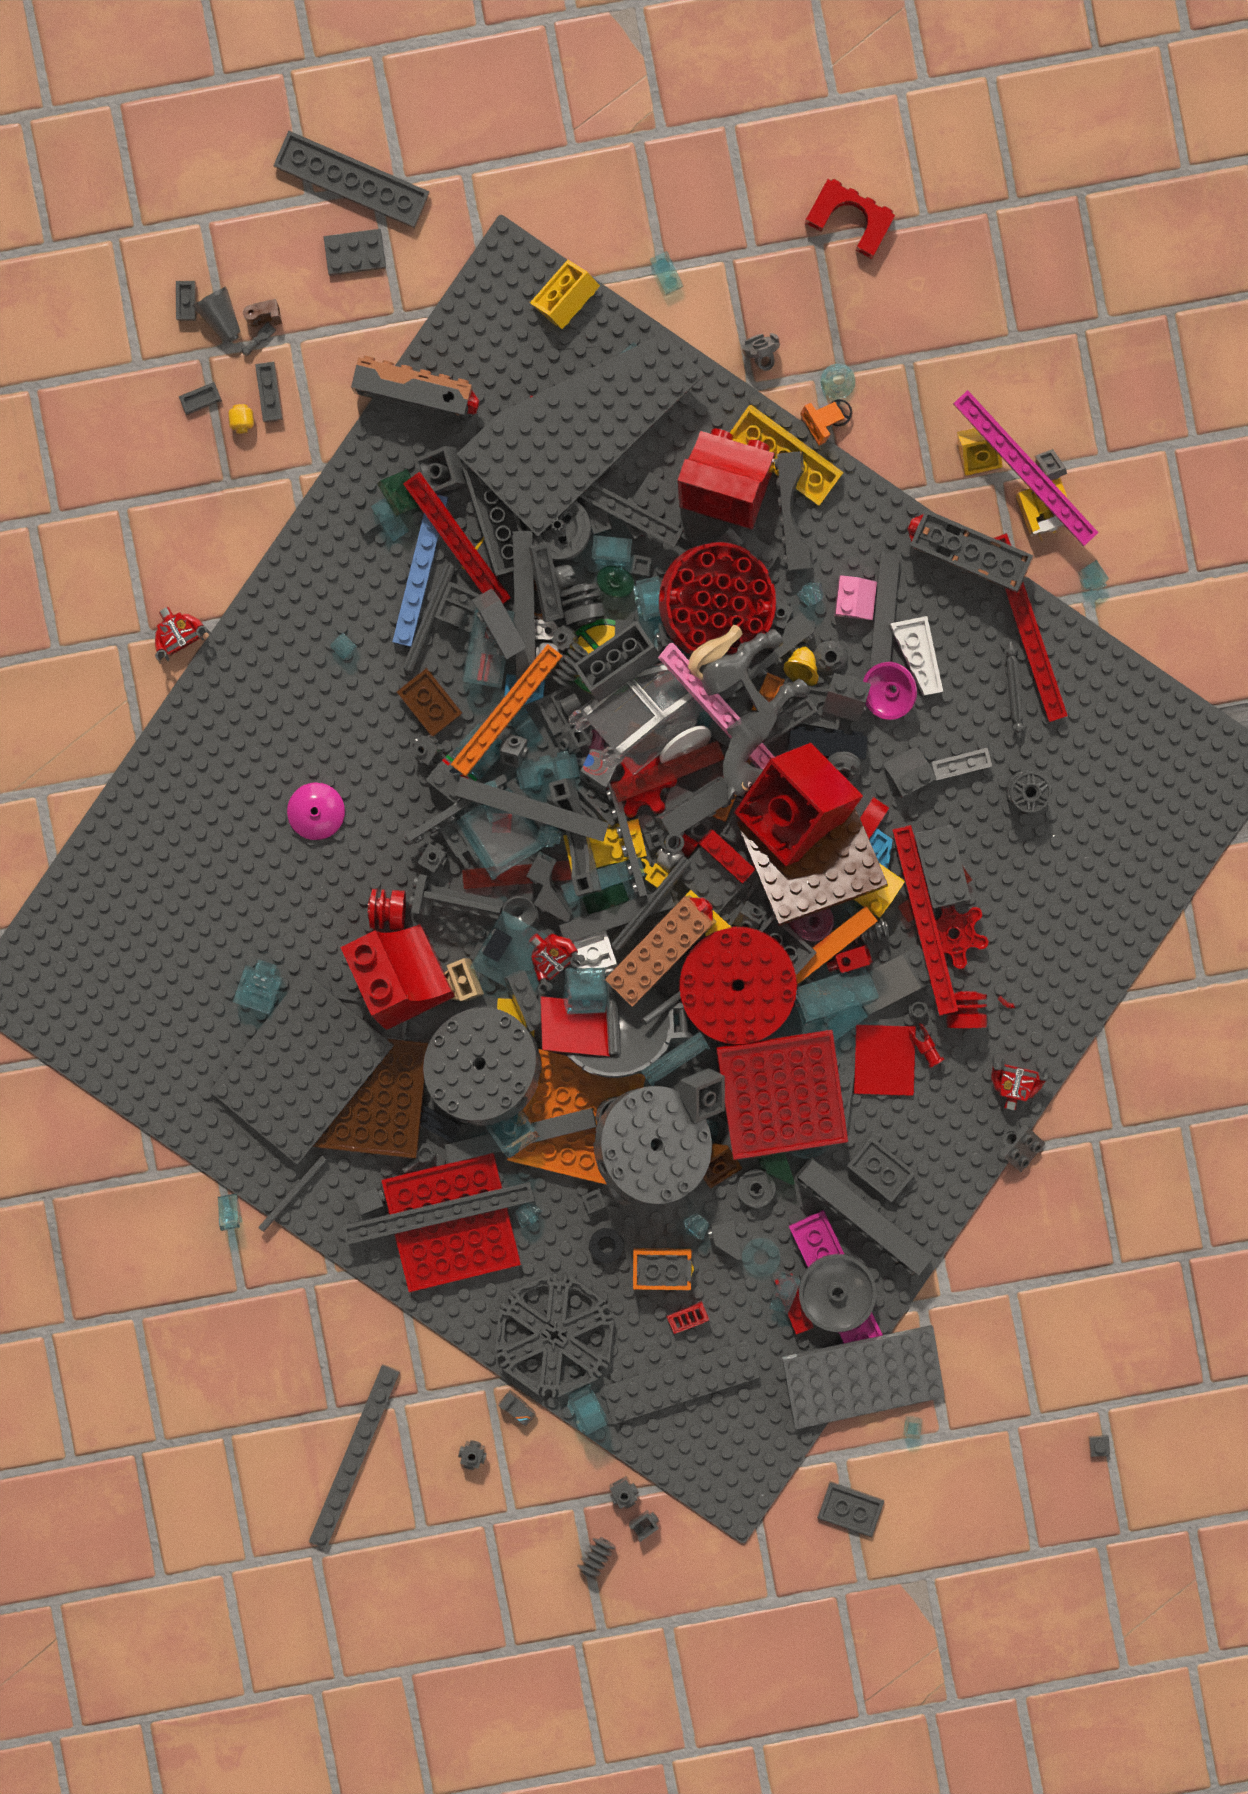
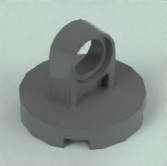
M770 333V337H764L763 334H759L747 339L745 346L742 345L741 348L745 357L754 358L756 365L760 369L768 371L774 366L773 352L780 347V341L776 334ZM766 356L769 357L768 364L762 366L761 360Z

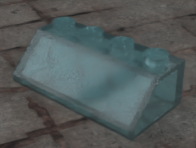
M860 967L797 987L795 1004L803 1026L874 1003L879 999L872 978L864 967Z

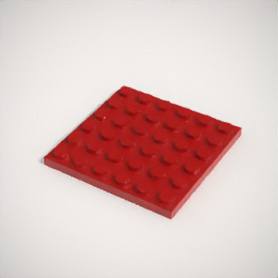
M832 1030L762 1040L748 1044L717 1047L720 1074L725 1076V1108L733 1160L848 1142Z
M494 1153L381 1180L389 1214L502 1188ZM508 1208L395 1233L409 1292L521 1265Z

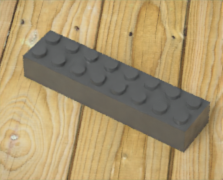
M810 1156L796 1173L799 1178L798 1181L806 1189L811 1187L814 1190L812 1193L823 1202L825 1199L829 1202L827 1204L828 1207L838 1214L840 1211L844 1214L842 1217L851 1226L856 1224L859 1232L866 1238L871 1236L873 1238L872 1242L882 1251L884 1248L887 1249V1254L897 1263L899 1260L903 1262L902 1266L910 1274L916 1273L920 1275L934 1258L926 1249L813 1157Z

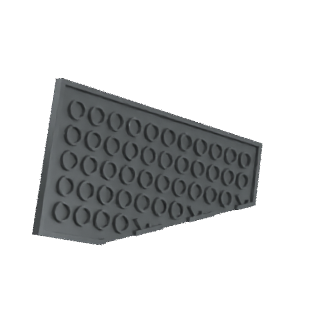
M662 333L498 413L457 453V456L539 537L551 526L553 520L559 518L705 374L665 333Z

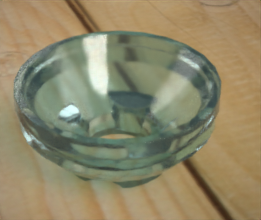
M844 364L830 365L821 375V388L831 398H845L855 387L854 373ZM834 375H843L844 383L841 385L835 384L833 382Z

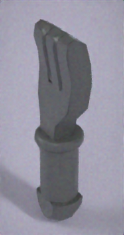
M267 322L258 331L257 337H253V340L242 349L243 355H250L261 344L260 342L270 338L276 329Z

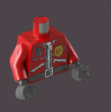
M166 607L159 611L163 622L157 625L158 630L155 632V657L159 664H161V659L164 657L169 661L168 655L172 656L199 639L204 640L203 634L207 632L210 635L211 632L198 618L188 613L182 614L181 612L173 615L170 608Z
M536 933L529 940L535 947L531 958L538 982H541L538 986V991L541 994H546L545 986L548 991H551L553 985L546 981L547 979L551 980L570 963L573 967H579L580 963L585 961L584 955H578V950L569 938L550 934L543 939Z
M996 1057L992 1059L991 1080L998 1094L1007 1097L1004 1106L1007 1109L1016 1110L1018 1100L1027 1101L1033 1098L1051 1077V1070L1047 1074L1043 1073L1044 1067L1040 1068L1038 1075L1036 1071L1004 1064V1058L999 1063L996 1062Z

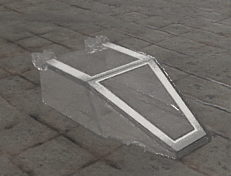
M661 663L648 667L600 702L594 697L582 708L575 710L569 716L568 721L570 724H576L574 728L578 732L591 725L610 747H606L599 754V758L602 761L606 760L607 768H613L623 762L634 775L661 754L664 747L673 738L692 728L696 724L699 714L705 710L666 666Z

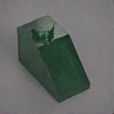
M623 882L582 897L588 914L605 910L629 900Z
M785 1152L762 1155V1158L758 1159L761 1169H766L768 1174L790 1185L795 1184Z

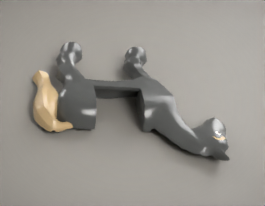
M733 625L726 635L709 640L698 647L692 653L689 660L688 669L690 673L701 680L708 696L720 693L741 680L756 710H751L727 728L728 734L732 736L723 762L724 782L728 786V800L734 795L743 796L748 793L763 771L761 768L749 765L747 760L773 730L783 705L791 698H804L810 694L808 685L803 680L797 679L791 685L783 684L780 686L776 696L769 702L756 690L752 683L748 667L754 656L763 649L770 648L774 650L783 645L781 635L773 629L766 634L759 633L752 641L740 644L737 653L726 655L728 649L742 635L741 629L737 625Z

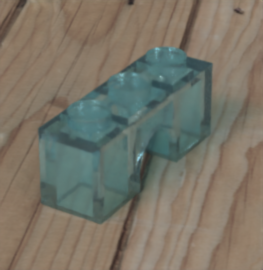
M568 751L557 753V757L551 758V755L539 757L540 761L533 762V759L522 761V765L519 768H516L520 789L545 785L544 773L548 768L553 771L555 781L580 777L576 754H569Z

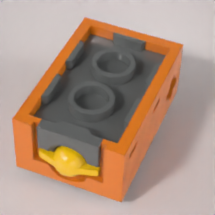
M633 1248V1289L691 1290V1277L694 1272V1266L691 1261V1249Z

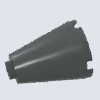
M226 286L193 304L194 309L223 341L228 340L230 343L239 338L238 333L241 331Z

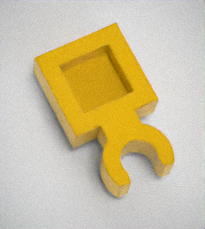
M642 858L641 861L646 864V867L640 869L641 873H647L648 875L645 877V880L658 888L669 875V872L656 863L651 867L649 861Z

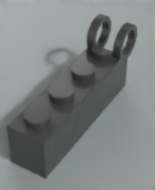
M718 776L655 817L664 831L660 837V845L663 849L670 852L680 851L684 846L682 835H684L685 830L698 826L700 820L705 817H712L716 814L717 809L720 807L725 808L732 803L731 800L736 797L734 795L730 800L727 799L728 786L724 782V777ZM674 836L675 844L669 847L668 841Z

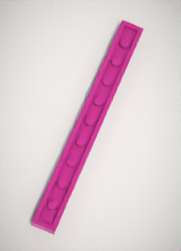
M968 390L953 403L958 411L1082 546H1085L1099 533Z

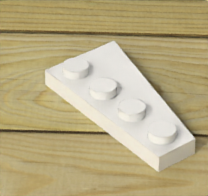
M925 616L889 624L922 695L943 692L928 617Z

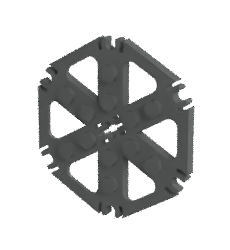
M550 1273L510 1291L516 1298L508 1294L507 1297L511 1300L509 1305L504 1302L501 1303V1306L507 1309V1311L499 1307L495 1352L503 1349V1351L496 1354V1357L504 1356L506 1359L500 1363V1366L509 1364L503 1370L539 1395L541 1387L543 1388L541 1394L545 1396V1391L550 1389L552 1390V1397H555L556 1389H558V1397L599 1379L593 1372L598 1376H602L598 1367L600 1365L605 1368L608 1367V1364L602 1361V1359L610 1363L614 1318L606 1321V1319L613 1316L612 1313L604 1314L603 1312L605 1308L609 1307L608 1304L600 1306L606 1300L570 1275L569 1283H567V1274H564L562 1281H558L556 1278L557 1273H554L553 1281H551ZM540 1286L548 1287L547 1317L524 1301L525 1293ZM571 1289H577L591 1299L592 1306L589 1309L566 1318L568 1292ZM513 1317L534 1333L511 1344L505 1342L504 1334L507 1318ZM598 1326H602L605 1329L604 1347L601 1352L593 1351L575 1337ZM557 1330L560 1339L554 1338L552 1340L549 1331L555 1332ZM543 1352L540 1379L534 1381L518 1370V1362ZM562 1353L585 1369L586 1373L583 1377L567 1384L561 1382Z

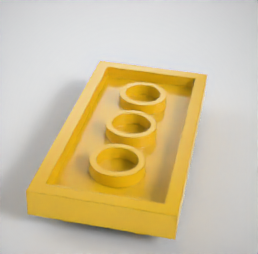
M639 820L627 821L637 859L647 857ZM619 823L613 825L610 829L607 828L603 842L589 838L596 868L629 861L628 857L623 855L621 847L625 845L623 838L619 839L616 828L620 827ZM564 835L563 839L572 873L569 842L567 835Z

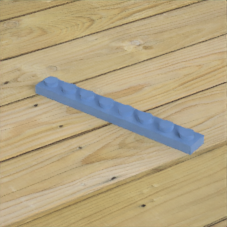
M437 495L446 507L448 497ZM425 513L392 641L393 643L409 647L412 646L439 538L438 531Z

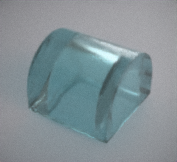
M344 633L339 635L330 645L343 660L357 648Z
M907 1415L903 1434L907 1438L920 1439L923 1419Z

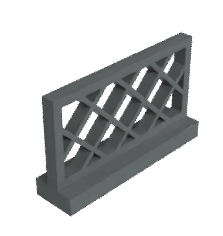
M428 885V890L424 891L423 897L434 899L433 905L496 919H500L504 900L434 885Z

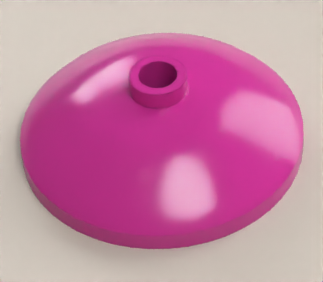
M883 662L875 665L866 673L863 682L870 683L871 686L865 704L874 715L882 719L893 720L903 717L913 708L917 697V687L912 674L905 667L894 662ZM892 686L896 687V692L893 691Z
M309 783L301 786L293 793L288 803L287 816L291 827L300 836L310 840H322L332 836L339 830L344 821L345 806L339 793L332 787L323 783ZM314 807L318 809V813L316 815H313L311 813V810Z

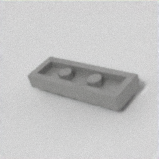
M988 748L931 762L933 773L937 778L935 781L992 767Z

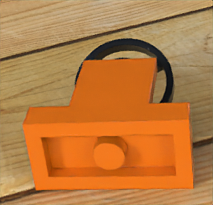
M837 399L818 410H815L812 403H809L803 407L800 415L820 446L826 443L830 436L826 427L830 425L841 427L848 424L852 418L853 410L847 401ZM840 402H844L848 405L850 410L849 416H847L845 414L844 409L840 407ZM844 418H847V420H846L844 423H842V424H835V423H837V422L843 420Z

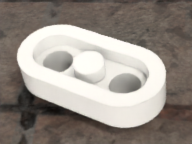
M535 620V640H552L554 637L553 633L558 628L553 621ZM547 627L552 629L551 634L545 633Z

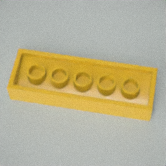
M752 405L747 407L730 431L733 435V441L746 445L749 440H759L770 446L769 452L774 453V460L777 458V454L803 452L804 473L800 477L795 489L819 506L844 473ZM774 463L773 472L779 476V470L775 469Z

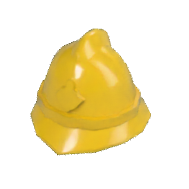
M802 646L800 649L795 650L789 660L784 663V671L793 682L801 679L808 686H813L818 683L819 678L816 658L807 646Z

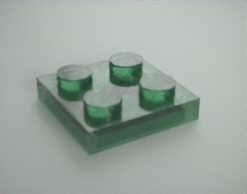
M408 470L382 479L377 483L396 517L419 508V505L403 484L411 478Z

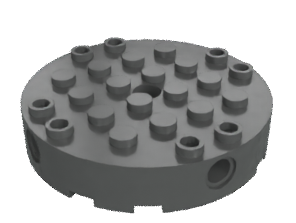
M487 1007L465 1010L442 1024L428 1044L423 1065L427 1089L438 1106L456 1120L478 1126L494 1125V1123L506 1121L519 1113L535 1094L542 1069L538 1045L527 1028L507 1012ZM486 1064L485 1067L482 1070H480L481 1065Z
M649 1086L634 1089L620 1095L609 1104L604 1114L601 1115L595 1130L594 1155L602 1177L610 1188L619 1193L621 1197L635 1203L647 1205L665 1204L683 1198L701 1182L710 1163L712 1141L706 1119L695 1123L680 1098V1092L671 1088ZM651 1141L655 1143L653 1150L651 1148Z

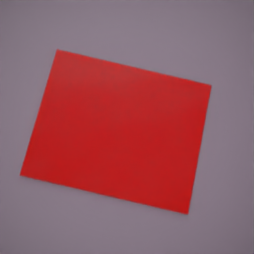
M540 997L542 1050L610 1057L608 1053L606 1003Z
M856 1025L854 1094L914 1095L915 1043L908 1031L911 1030L915 1035L916 1026Z

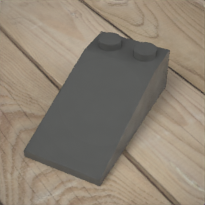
M916 945L851 980L850 983L865 1011L870 1015L930 984L923 951L919 945Z

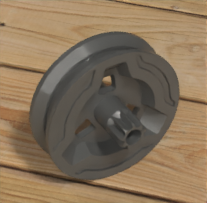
M575 501L559 518L553 520L549 531L546 530L539 537L533 533V546L548 542L554 562L568 561L581 554L586 548L591 535L590 520L583 506ZM567 514L572 517L568 524L562 520ZM566 536L567 544L561 545L558 539Z

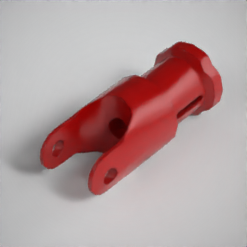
M920 1023L919 1027L924 1034L923 1042L919 1041L911 1030L908 1032L919 1052L924 1054L927 1059L929 1068L943 1061L944 1058L939 1055L934 1041Z

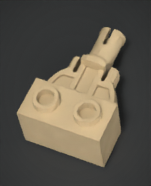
M463 958L447 965L448 970L445 974L455 994V997L451 998L452 1000L469 1001L484 995L471 959Z

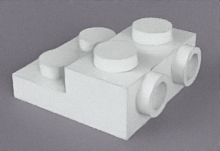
M606 930L572 941L578 950V955L582 954L585 957V961L581 962L580 966L577 967L581 980L590 982L595 980L597 975L603 973L605 976H608L617 967Z

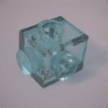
M1097 560L1078 572L1082 578L1080 580L1082 586L1086 590L1089 589L1090 592L1094 589L1099 591L1107 586L1105 582L1109 578Z

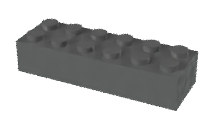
M463 464V471L496 577L500 578L513 574V531H522L519 518L466 464Z

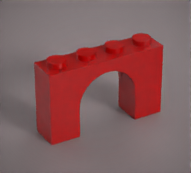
M827 179L805 220V224L822 233L831 214L837 208L842 206L856 207L864 214L867 227L855 251L873 259L895 218V214L886 206L880 207L876 205V201L873 199L859 196L858 191L852 188L846 189L838 180Z

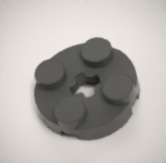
M761 1169L746 1171L740 1176L737 1183V1193L740 1200L753 1208L766 1206L772 1200L776 1190L773 1178ZM754 1183L762 1186V1189H759L757 1194H755V1191H751Z

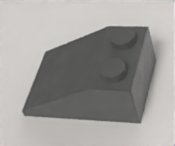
M774 914L759 929L772 936L784 947L792 959L796 975L817 953L786 924L779 926Z

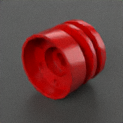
M372 889L368 901L370 929L376 928L378 920L379 929H383L385 921H389L390 930H404L406 891L392 890L391 897L387 898L386 890L382 889L381 896L378 898V889Z
M976 991L955 992L958 1012L946 1015V1027H987V1014L978 1013V1009L987 1007V1004L978 1003V1000L987 999V994H981Z

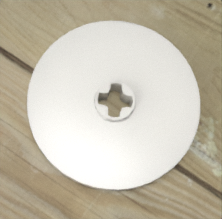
M696 726L680 733L662 750L660 754L661 763L666 767H673L692 759L707 746L711 739V731L706 726Z

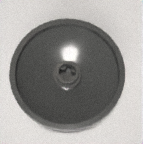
M845 1254L823 1256L810 1264L800 1280L799 1300L801 1307L808 1319L824 1330L832 1332L852 1330L861 1325L870 1316L875 1306L877 1293L874 1278L869 1269L852 1256Z

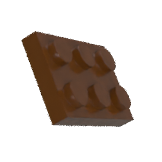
M427 668L397 691L399 696L433 737L463 714Z

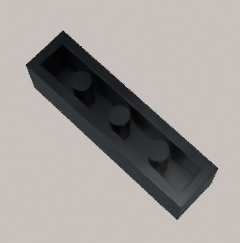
M795 726L794 730H790L788 752L812 743L825 757H830L837 752H849L855 754L860 760H865L868 736H863L864 732L852 731V735L844 734V730H833V733H825V729L822 728L806 731V727Z

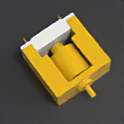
M1061 479L1051 480L1067 497ZM1030 488L1016 495L1031 537L1039 534L1042 541L1040 534L1048 531L1056 533L1059 527L1064 526ZM1043 515L1045 520L1038 523L1037 518Z

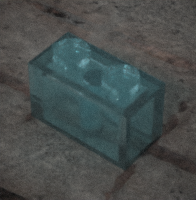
M594 535L592 561H595V564L606 565L607 562L614 563V566L626 567V564H630L632 539Z

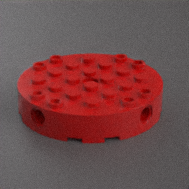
M725 542L699 545L682 553L669 566L659 591L660 616L670 638L682 650L692 655L698 647L709 640L726 635L733 625H737L741 629L742 635L726 653V655H733L737 653L740 644L752 641L759 633L766 634L775 616L776 593L765 565L760 559L752 555L749 550L736 544ZM717 597H718L719 600H720L719 606L717 605V603H716V601H715V599H717Z
M749 927L724 928L702 939L686 958L680 976V996L690 1020L704 1034L729 1044L753 1043L771 1035L789 1016L797 994V975L792 959L787 951L772 936ZM735 980L743 981L744 988L739 991L734 988Z

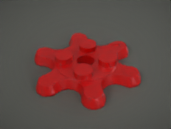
M651 751L645 762L641 764L636 763L631 755L627 754L621 757L620 765L623 767L625 774L621 780L612 781L610 784L617 783L619 794L626 796L627 802L624 812L625 816L629 818L634 817L642 805H648L655 814H661L665 810V804L660 799V793L664 788L674 787L677 783V778L672 773L663 775L658 771L660 763L659 752ZM639 779H645L646 785L642 789L637 788Z
M955 906L942 909L941 917L935 920L943 952L951 955L953 965L958 969H962L967 965L965 955L967 949L970 947L985 949L988 946L989 941L987 937L977 934L974 930L975 923L982 918V911L978 907H972L965 914L958 913ZM951 928H956L959 932L956 939H951L948 936Z

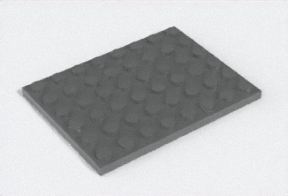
M305 972L212 1087L210 1092L298 1165L394 1047V1044Z

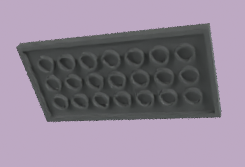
M932 1325L782 1357L795 1430L945 1397L935 1333Z

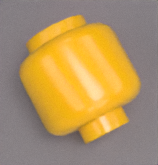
M245 404L233 405V408L228 412L229 427L236 430L238 434L248 433V429L254 426L253 410Z

